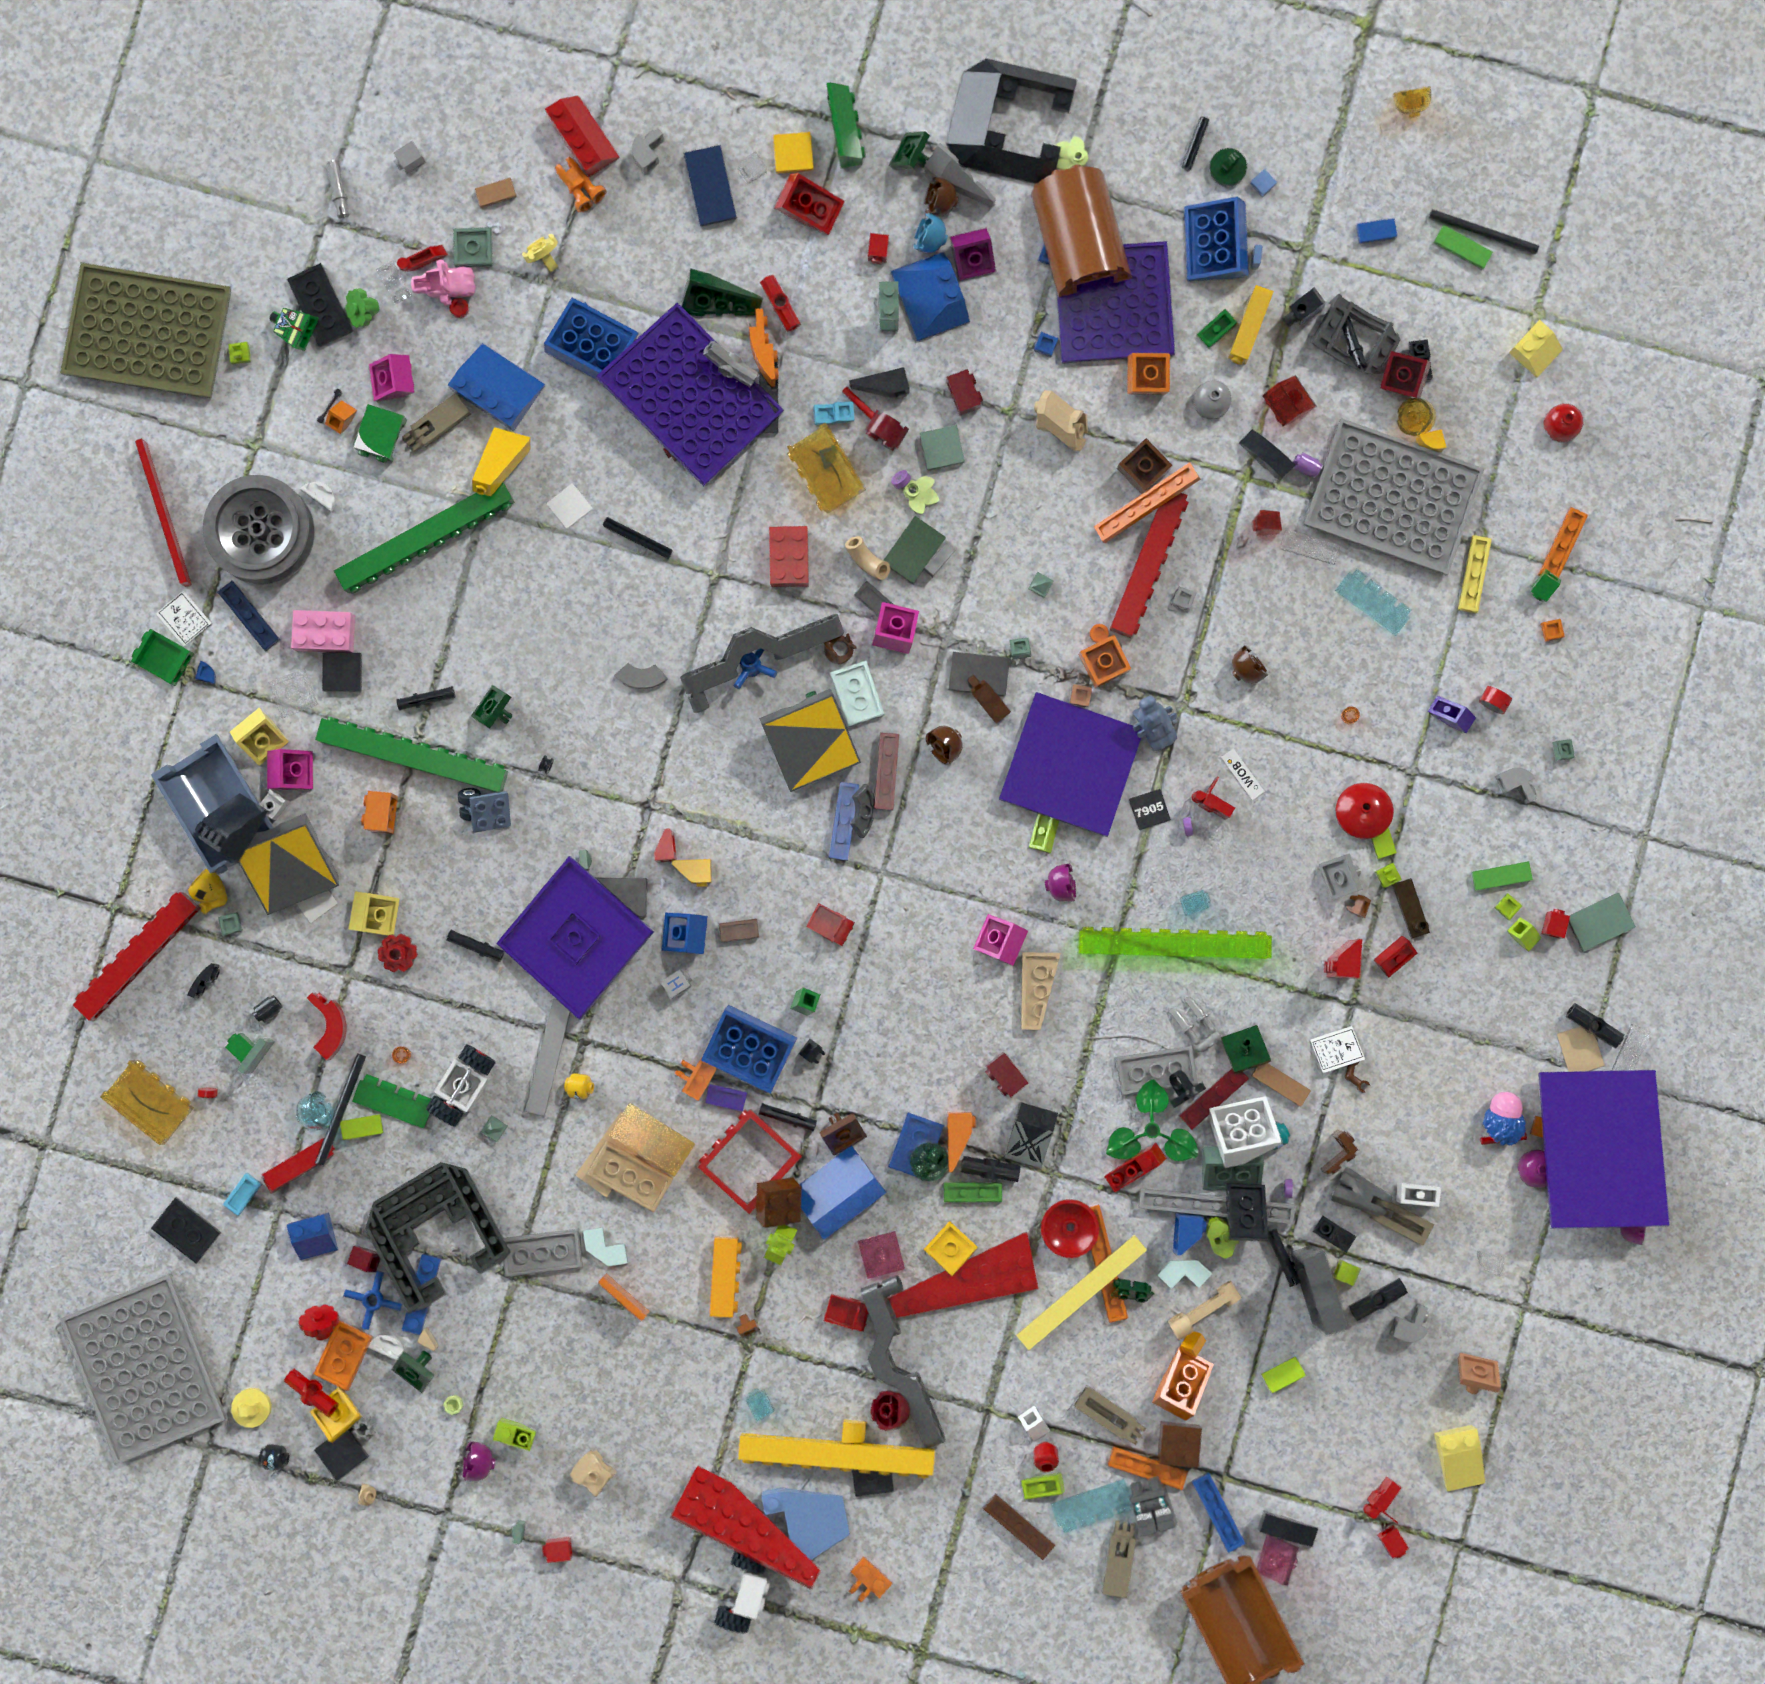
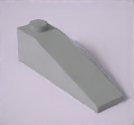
M940 143L925 164V176L932 182L935 181L933 180L934 177L946 179L953 184L956 192L993 208L996 198L979 181L974 182L971 172L968 169H962L957 163L959 160Z

